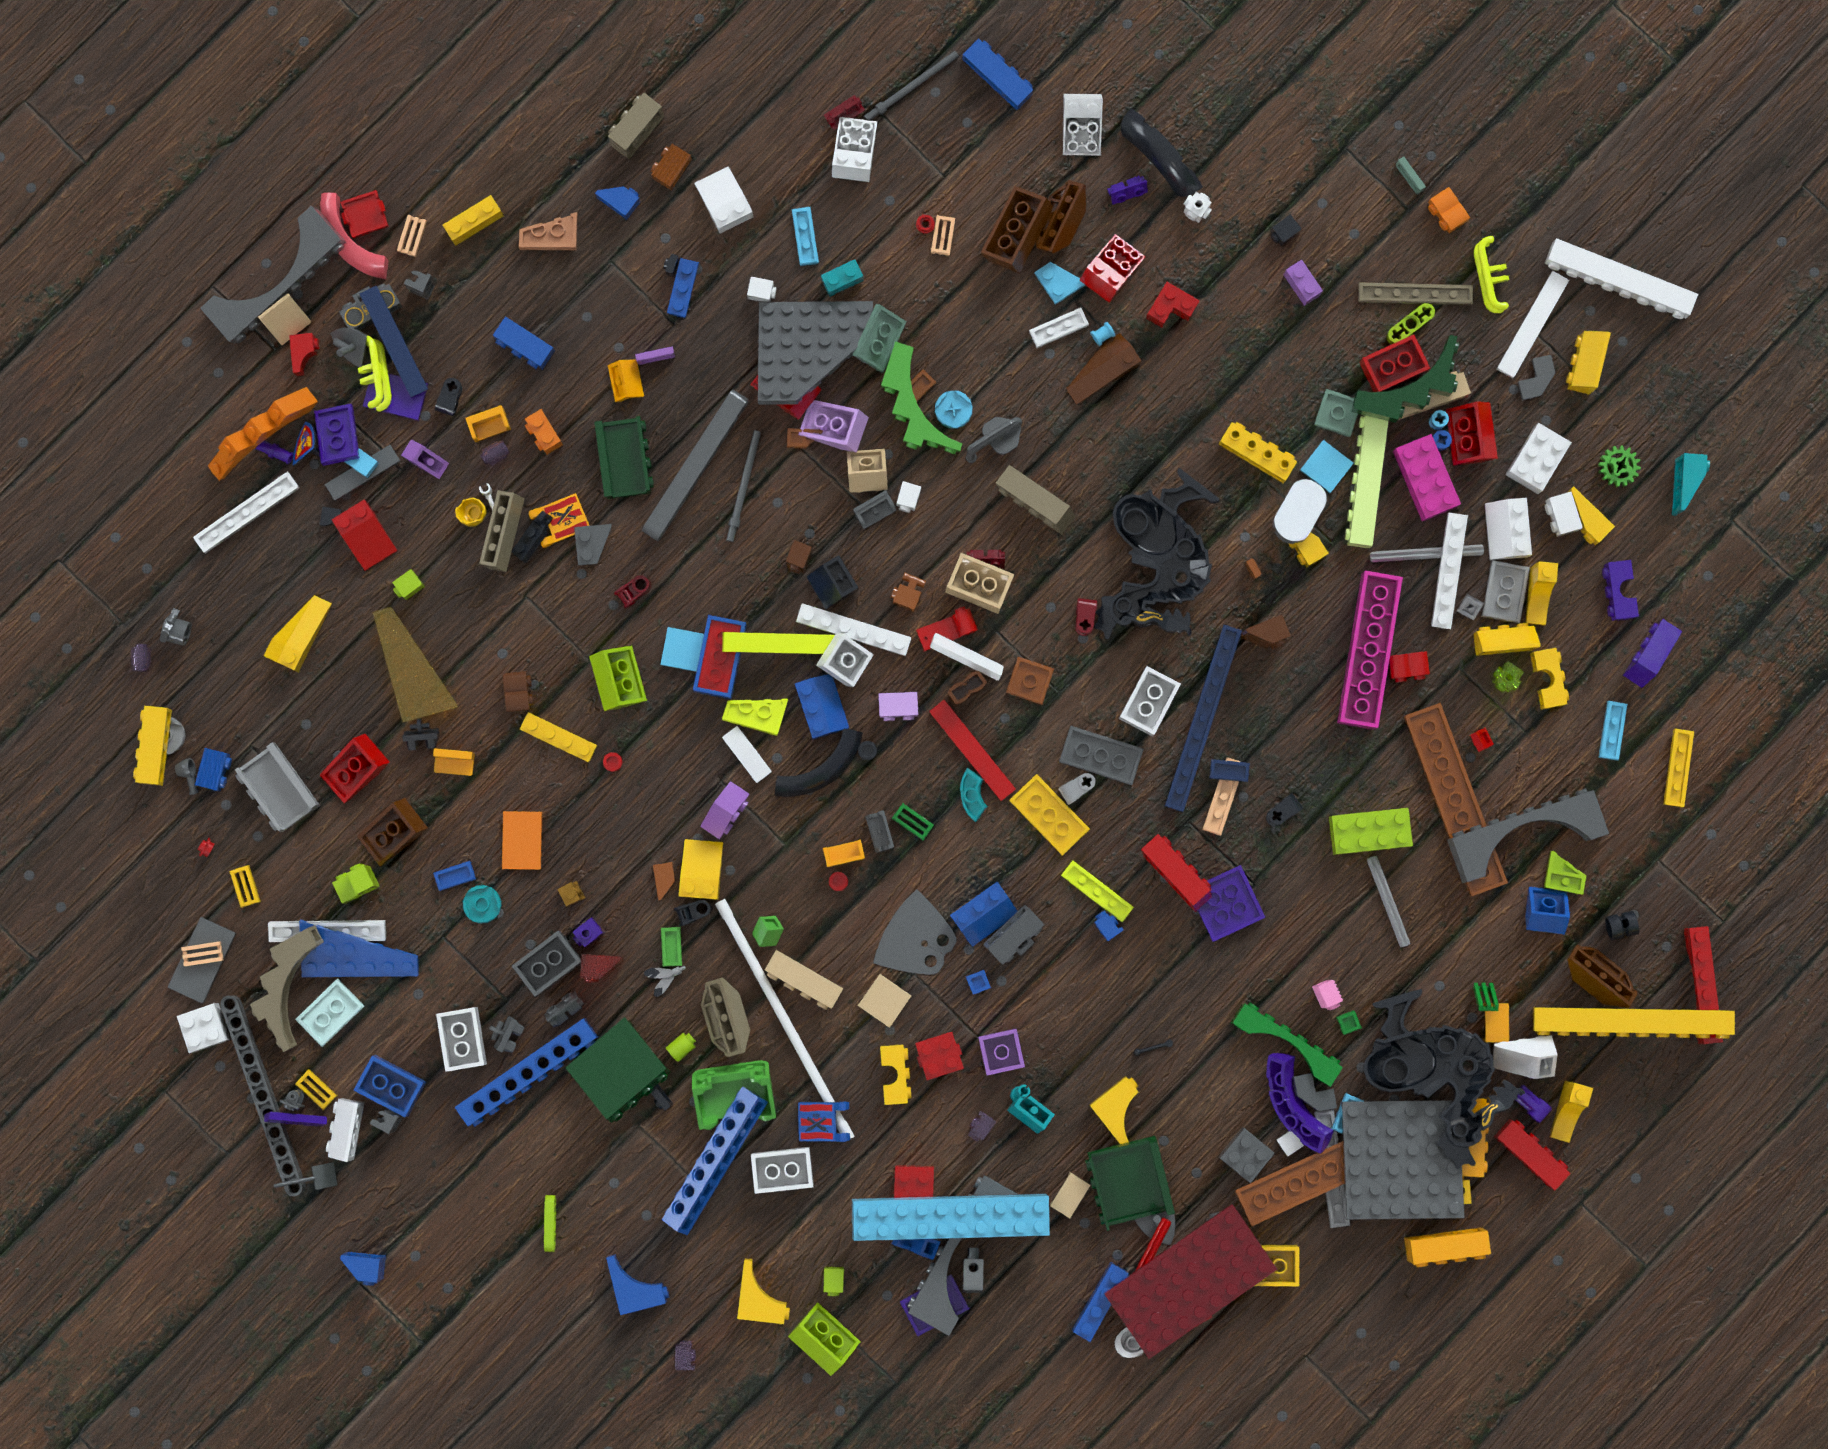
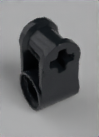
M448 378L445 380L435 405V411L450 416L455 415L463 389L462 384L457 379ZM455 383L457 389H453L451 392L449 385L453 386Z
M1291 793L1267 813L1266 821L1271 826H1278L1301 811L1303 807L1293 793ZM1273 813H1278L1280 815L1278 820L1272 819V817L1274 816Z
M699 900L674 908L680 921L679 927L709 916L712 913L711 903L706 900ZM701 903H705L708 907L705 914H701L698 911V906Z

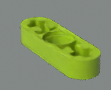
M1424 303L1393 326L1387 333L1389 343L1394 344L1411 336L1429 322L1435 315L1434 307L1429 303ZM1422 309H1429V317L1425 315L1419 320L1418 316L1422 314ZM1408 319H1413L1416 322L1414 329L1407 328L1406 321ZM1401 329L1404 330V332L1400 334L1399 340L1397 338H1392L1393 331L1397 333Z
M545 1195L544 1251L555 1252L556 1195Z

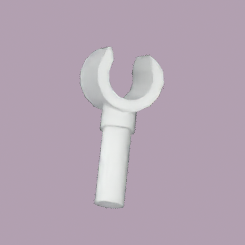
M486 483L488 491L483 492L481 486L479 490L486 497L493 510L492 488Z

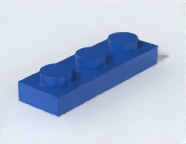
M680 258L667 314L686 318L699 262Z

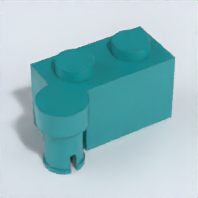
M1027 1085L1017 1086L1010 1092L1013 1102L1007 1111L1038 1134L1045 1130L1055 1114L1032 1096L1027 1097L1030 1094V1088H1025Z

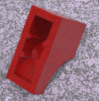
M313 333L289 335L292 370L296 376H304V368L307 361L312 356L317 355V350L320 349L319 339Z

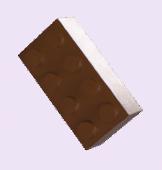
M1014 186L980 253L988 262L1020 273L1053 209V205L1044 196Z

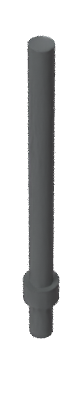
M953 51L887 100L876 104L873 110L864 115L865 120L871 121L877 115L884 114L887 108L959 57L958 53Z
M754 430L733 515L728 523L730 527L726 541L734 542L736 530L740 526L741 520L739 518L761 435L760 431Z

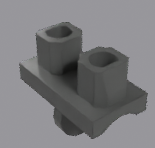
M509 1015L505 1024L499 1021L496 1027L491 1025L489 1029L494 1031L491 1039L496 1040L494 1048L500 1052L504 1050L512 1053L516 1043L509 1040L511 1033L520 1036L524 1027Z

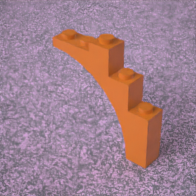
M307 387L275 400L267 412L251 418L242 430L225 437L218 447V453L208 465L209 469L219 481L225 479L230 471L254 448L287 424L311 412L318 401Z

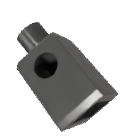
M968 1248L967 1259L963 1260V1293H982L983 1259H979V1248ZM971 1265L976 1266V1272L970 1271Z

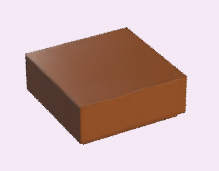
M1251 558L1244 563L1253 580L1261 576L1262 573L1254 559Z

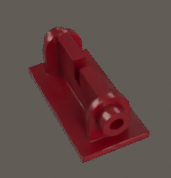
M854 95L823 116L833 131L838 129L840 117L853 119L864 112L865 109L861 105L862 102L859 97Z
M970 550V552H966V555L1000 569L1005 568V552H1001V550H987V556H984V550Z

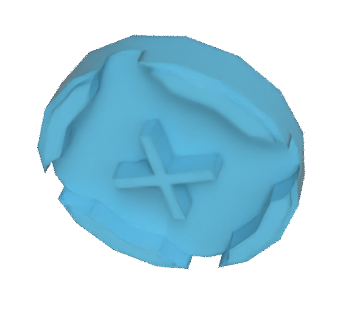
M960 391L943 393L935 404L937 420L947 428L957 429L963 427L972 416V403L970 399Z

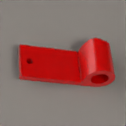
M965 606L954 610L955 614L951 617L917 629L916 632L923 650L932 649L930 645L935 633L953 641L976 632L978 628L970 608L966 609Z

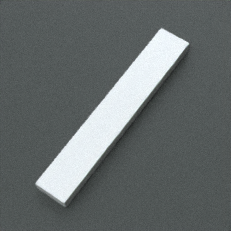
M1554 271L1551 272L1499 363L1498 371L1512 379L1514 378L1569 282L1567 278Z

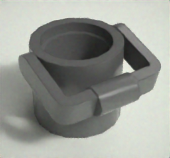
M173 608L170 615L166 617L159 638L161 642L165 643L168 641L182 646L187 644L192 624L191 622L177 619L180 610Z

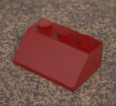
M1473 402L1446 409L1449 417L1447 423L1448 431L1452 437L1450 446L1454 466L1498 459L1490 402Z

